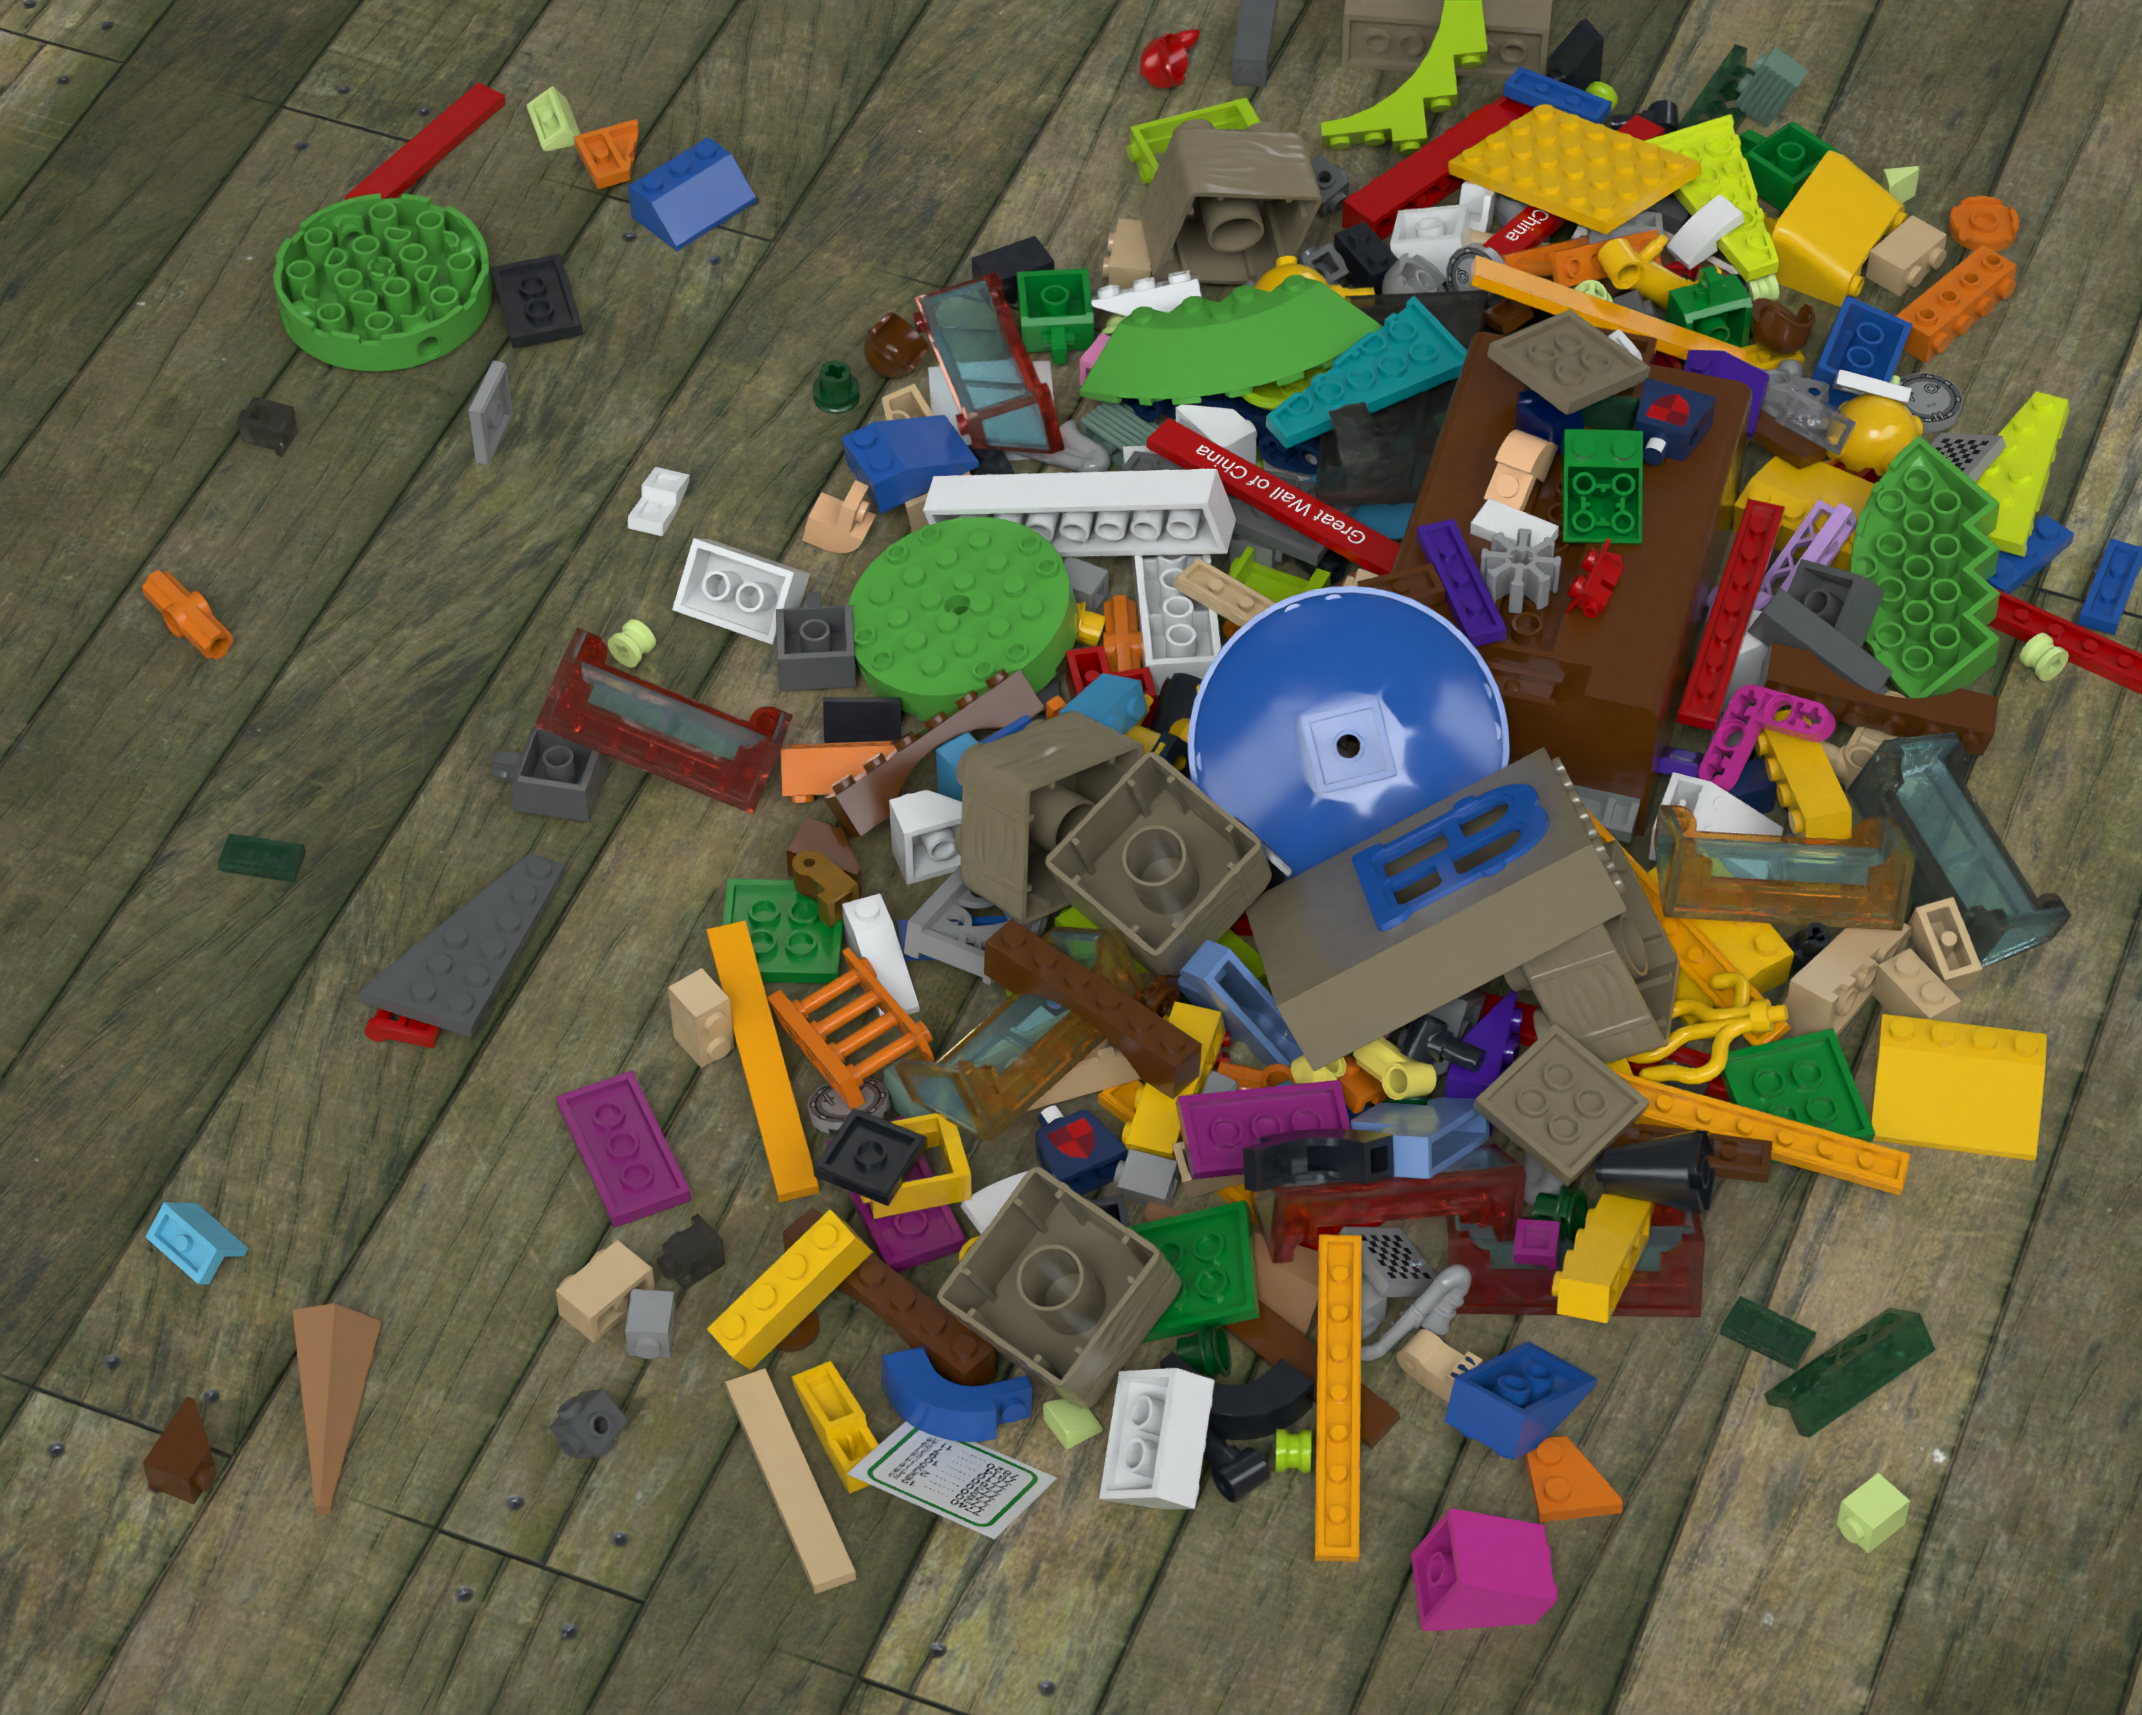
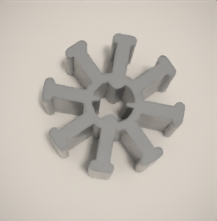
M1518 529L1516 546H1513L1504 537L1503 532H1499L1492 536L1491 551H1488L1486 548L1482 549L1480 574L1495 604L1496 600L1510 594L1508 611L1511 613L1522 612L1523 596H1527L1536 604V609L1540 610L1548 605L1549 591L1553 593L1558 592L1561 557L1556 556L1554 558L1555 543L1549 537H1545L1543 542L1530 548L1532 533L1530 529Z

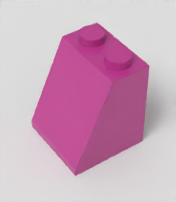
M1450 1508L1411 1553L1421 1630L1441 1631L1536 1624L1555 1604L1558 1592L1557 1585L1553 1581L1550 1563L1551 1548L1547 1544L1545 1526Z

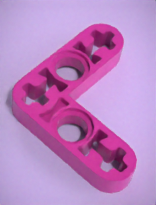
M1748 684L1742 686L1733 695L1699 767V778L1710 781L1723 790L1729 791L1738 781L1762 728L1811 742H1821L1833 733L1836 726L1835 717L1819 702L1757 685ZM1755 700L1757 701L1755 706H1748L1747 709L1745 708L1747 703H1754ZM1785 705H1791L1790 715L1785 720L1775 721L1778 709ZM1803 715L1813 721H1818L1821 718V722L1819 724L1813 723L1810 726L1803 720ZM1736 731H1743L1740 743L1733 747H1727L1729 736ZM1724 769V773L1722 775H1716L1713 778V774L1715 773V771L1721 772Z

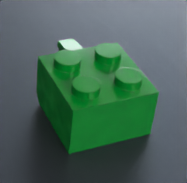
M1796 122L1786 124L1768 137L1751 129L1746 130L1739 136L1741 142L1740 150L1743 158H1746L1757 195L1782 212L1785 211L1829 150L1841 154L1840 151Z
M1715 265L1701 269L1697 284L1669 291L1666 322L1741 348L1748 346L1753 305L1750 295L1737 275L1732 274L1722 277L1717 272ZM1677 358L1680 362L1685 364V360Z
M1088 268L1017 272V305L1022 353L1051 351L1053 365L1067 364V350L1088 349L1093 344L1094 321Z

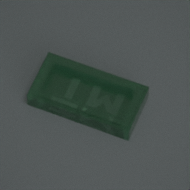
M229 833L218 860L219 872L295 883L306 855L305 844Z
M1740 1296L1721 1325L1720 1335L1797 1371L1814 1344L1817 1332Z

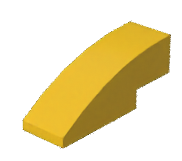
M829 1361L792 1376L793 1384L809 1420L849 1494L870 1486L871 1484L847 1473L879 1444L867 1427L865 1413L833 1363Z

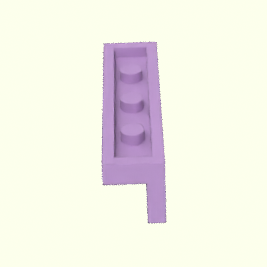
M1818 499L1764 576L1760 590L1765 593L1767 592L1772 596V599L1771 585L1776 578L1788 576L1780 587L1788 592L1801 559L1829 566L1857 526L1853 509L1842 503H1839L1834 508ZM1822 513L1829 516L1822 529L1815 535L1814 524ZM1810 531L1811 537L1805 538ZM1809 546L1798 563L1794 565L1792 555L1797 548ZM1787 562H1789V567L1784 568Z

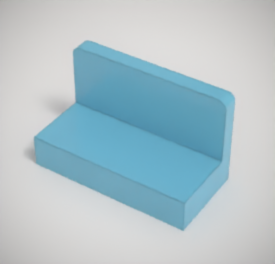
M164 1202L145 1236L198 1285L210 1284L224 1257L245 1256L248 1247L197 1203Z

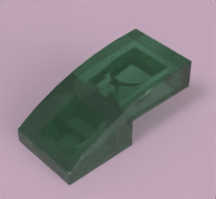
M1610 396L1569 415L1558 410L1554 405L1553 411L1566 419L1591 428L1632 431L1636 422L1640 400L1639 397Z

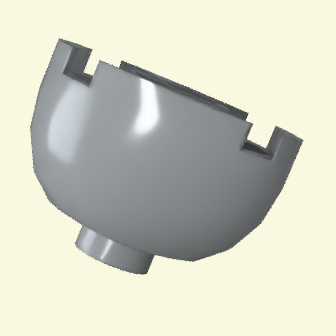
M1404 253L1385 274L1382 283V293L1386 309L1390 315L1393 312L1398 315L1406 308V302L1413 296L1430 313L1449 309L1453 305V297L1450 291L1446 293L1442 285L1446 278L1434 264L1420 255L1416 254L1411 259L1408 257L1409 253Z

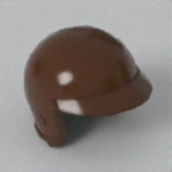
M1757 298L1752 302L1751 333L1761 349L1773 355L1786 356L1796 353L1806 344L1811 328L1816 320L1812 305L1804 304L1799 309L1798 316L1796 317L1789 309L1776 301L1767 298Z
M894 312L886 314L869 329L864 342V354L867 363L873 371L888 378H900L913 373L930 349L926 340L908 322Z

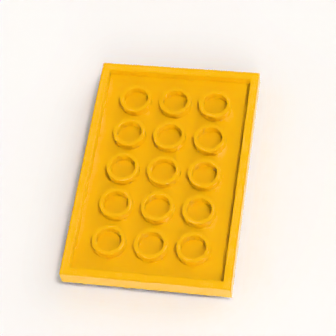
M1547 104L1536 106L1529 113L1513 120L1506 127L1487 136L1480 143L1464 150L1460 155L1448 161L1449 174L1605 235L1701 175V163L1699 161L1688 158L1681 153L1661 148L1654 143L1634 138L1630 134L1607 128L1603 124H1596L1580 118L1576 114H1569Z

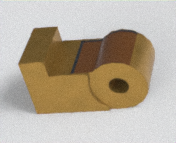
M804 850L794 856L792 868L795 889L802 896L811 897L818 903L819 918L830 928L843 919L842 904L859 899L858 883L819 851Z

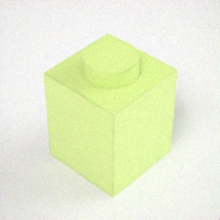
M1878 1472L1841 1501L1837 1526L1848 1541L1857 1543L1867 1553H1870L1905 1525L1910 1500Z

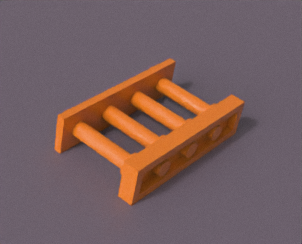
M1652 229L1588 244L1587 236L1503 254L1500 257L1509 267L1546 280L1554 279L1555 283L1569 287L1586 280H1599L1608 277L1598 262V253L1609 241L1618 238L1627 239L1634 250L1640 253L1652 240L1658 237L1657 229ZM1659 253L1653 261L1662 265Z
M848 947L842 953L850 971L801 1001L795 999L791 1002L781 989L768 996L767 999L781 1028L849 1109L852 1110L866 1103L859 1087L864 1084L863 1080L913 1048L916 1049L928 1064L934 1061L935 1058L928 1045L933 1041V1038L925 1024L921 1020L915 1023L876 979L877 974L866 957L859 959ZM858 984L866 992L818 1023L815 1020L810 1023L807 1021L809 1020V1014ZM876 1005L884 1013V1015L837 1044L833 1041L826 1044V1036ZM896 1027L902 1033V1037L854 1066L850 1063L845 1066L843 1064L845 1063V1057L890 1029Z

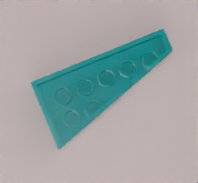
M1413 296L1406 302V308L1398 315L1393 312L1385 319V325L1377 332H1369L1334 360L1333 367L1325 374L1318 373L1313 377L1311 385L1302 393L1295 392L1266 416V427L1285 448H1289L1459 377L1467 350Z

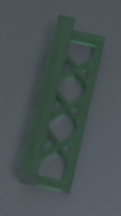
M1734 45L1678 124V130L1732 114L1734 132L1737 131L1747 116L1746 112H1741L1740 108H1727L1725 102L1738 99L1740 93L1736 91V88L1747 73L1751 76L1755 75V72L1746 67L1748 48Z
M1888 1308L1764 1393L1768 1405L1788 1409L1799 1435L1810 1438L1934 1352L1935 1347L1920 1313Z

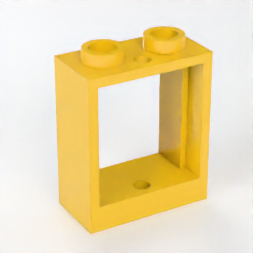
M953 1110L891 1122L926 1136L928 1145L926 1149L939 1146L947 1174L903 1183L889 1206L860 1195L862 1204L870 1203L874 1219L972 1200L971 1172Z

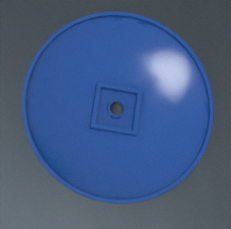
M1358 586L1328 587L1307 591L1270 606L1249 620L1222 647L1209 666L1194 701L1188 735L1189 769L1194 785L1232 817H1238L1293 868V872L1284 881L1286 882L1508 766L1509 729L1501 694L1489 667L1467 637L1450 621L1433 609L1394 592ZM1343 735H1354L1359 740L1360 751L1356 756L1345 758L1338 753L1337 741Z

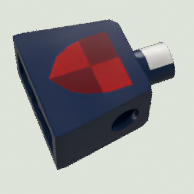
M1646 378L1635 424V431H1643V459L1651 465L1662 464L1665 457L1678 461L1686 460L1713 425L1716 397Z
M1050 1106L1044 1109L1038 1116V1122L1042 1128L1038 1129L1035 1133V1149L1041 1168L1060 1182L1067 1184L1080 1196L1114 1181L1119 1161H1126L1127 1148L1089 1110L1082 1109L1065 1117L1058 1106Z

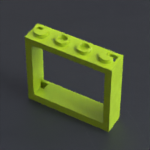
M1247 97L1131 126L1130 145L1126 146L1129 160L1135 162L1138 166L1142 183L1148 184L1150 188L1159 166L1153 154L1166 151L1174 130L1180 124L1189 120L1203 119L1211 122L1214 129L1245 130L1250 125L1261 122Z

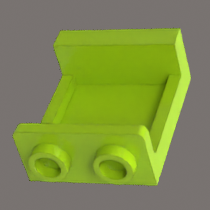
M1247 546L1241 557H1235L1229 570V576L1275 603L1307 591L1328 588L1331 582V573L1319 568L1316 569L1308 581L1258 564L1255 561V548ZM1217 613L1219 621L1225 622L1227 620Z

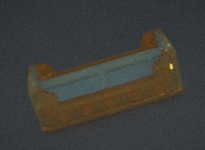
M1659 804L1654 847L1661 908L1664 917L1808 926L1814 922H1821L1826 927L1903 931L1915 856L1894 818L1871 817L1862 820L1856 825L1852 834V840L1696 831L1697 822L1691 810L1684 806Z
M1053 926L1041 937L1125 994L1140 1002V994H1144L1147 988L1119 930ZM1012 994L935 1063L927 1053L914 1051L902 1059L895 1066V1069L911 1101L938 1114L945 1120L981 1140L994 1141L1107 1037L1079 1014L1059 1003L1029 994Z

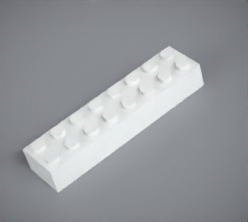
M1146 446L1123 447V466L1134 451L1157 453L1146 448ZM1210 554L1131 555L1138 627L1142 638L1143 668L1149 667L1157 695L1160 694L1165 679L1168 676L1171 679L1174 673H1186L1204 677L1212 661L1221 650L1217 613L1174 588V579L1197 558L1211 565Z
M1217 469L933 476L923 508L929 525L964 517H992L1019 523L1039 533L1049 541L1060 557L1227 554L1236 522V517Z

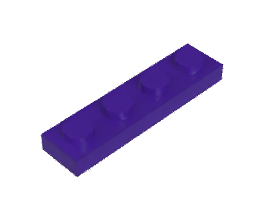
M1450 519L1418 526L1416 529V539L1428 564L1432 563L1446 590L1445 600L1459 630L1474 647L1506 640L1507 628L1455 520Z

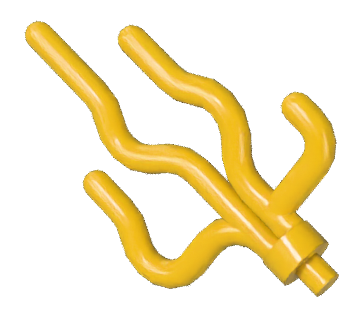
M1736 972L1715 974L1710 978L1712 988L1717 990L1734 988L1733 1007L1714 1009L1694 999L1676 1000L1674 1002L1672 1020L1679 1016L1692 1015L1704 1023L1678 1028L1670 1033L1668 1046L1627 1057V1060L1637 1064L1654 1063L1671 1055L1687 1042L1714 1038L1711 1059L1701 1067L1689 1068L1677 1064L1644 1068L1639 1073L1640 1078L1658 1083L1676 1081L1692 1085L1709 1082L1724 1070L1728 1060L1729 1045L1734 1038L1753 1031L1757 1034L1773 1031L1775 1022L1788 1020L1786 1004L1772 1006L1769 999L1750 1002L1751 987L1749 980L1744 975Z

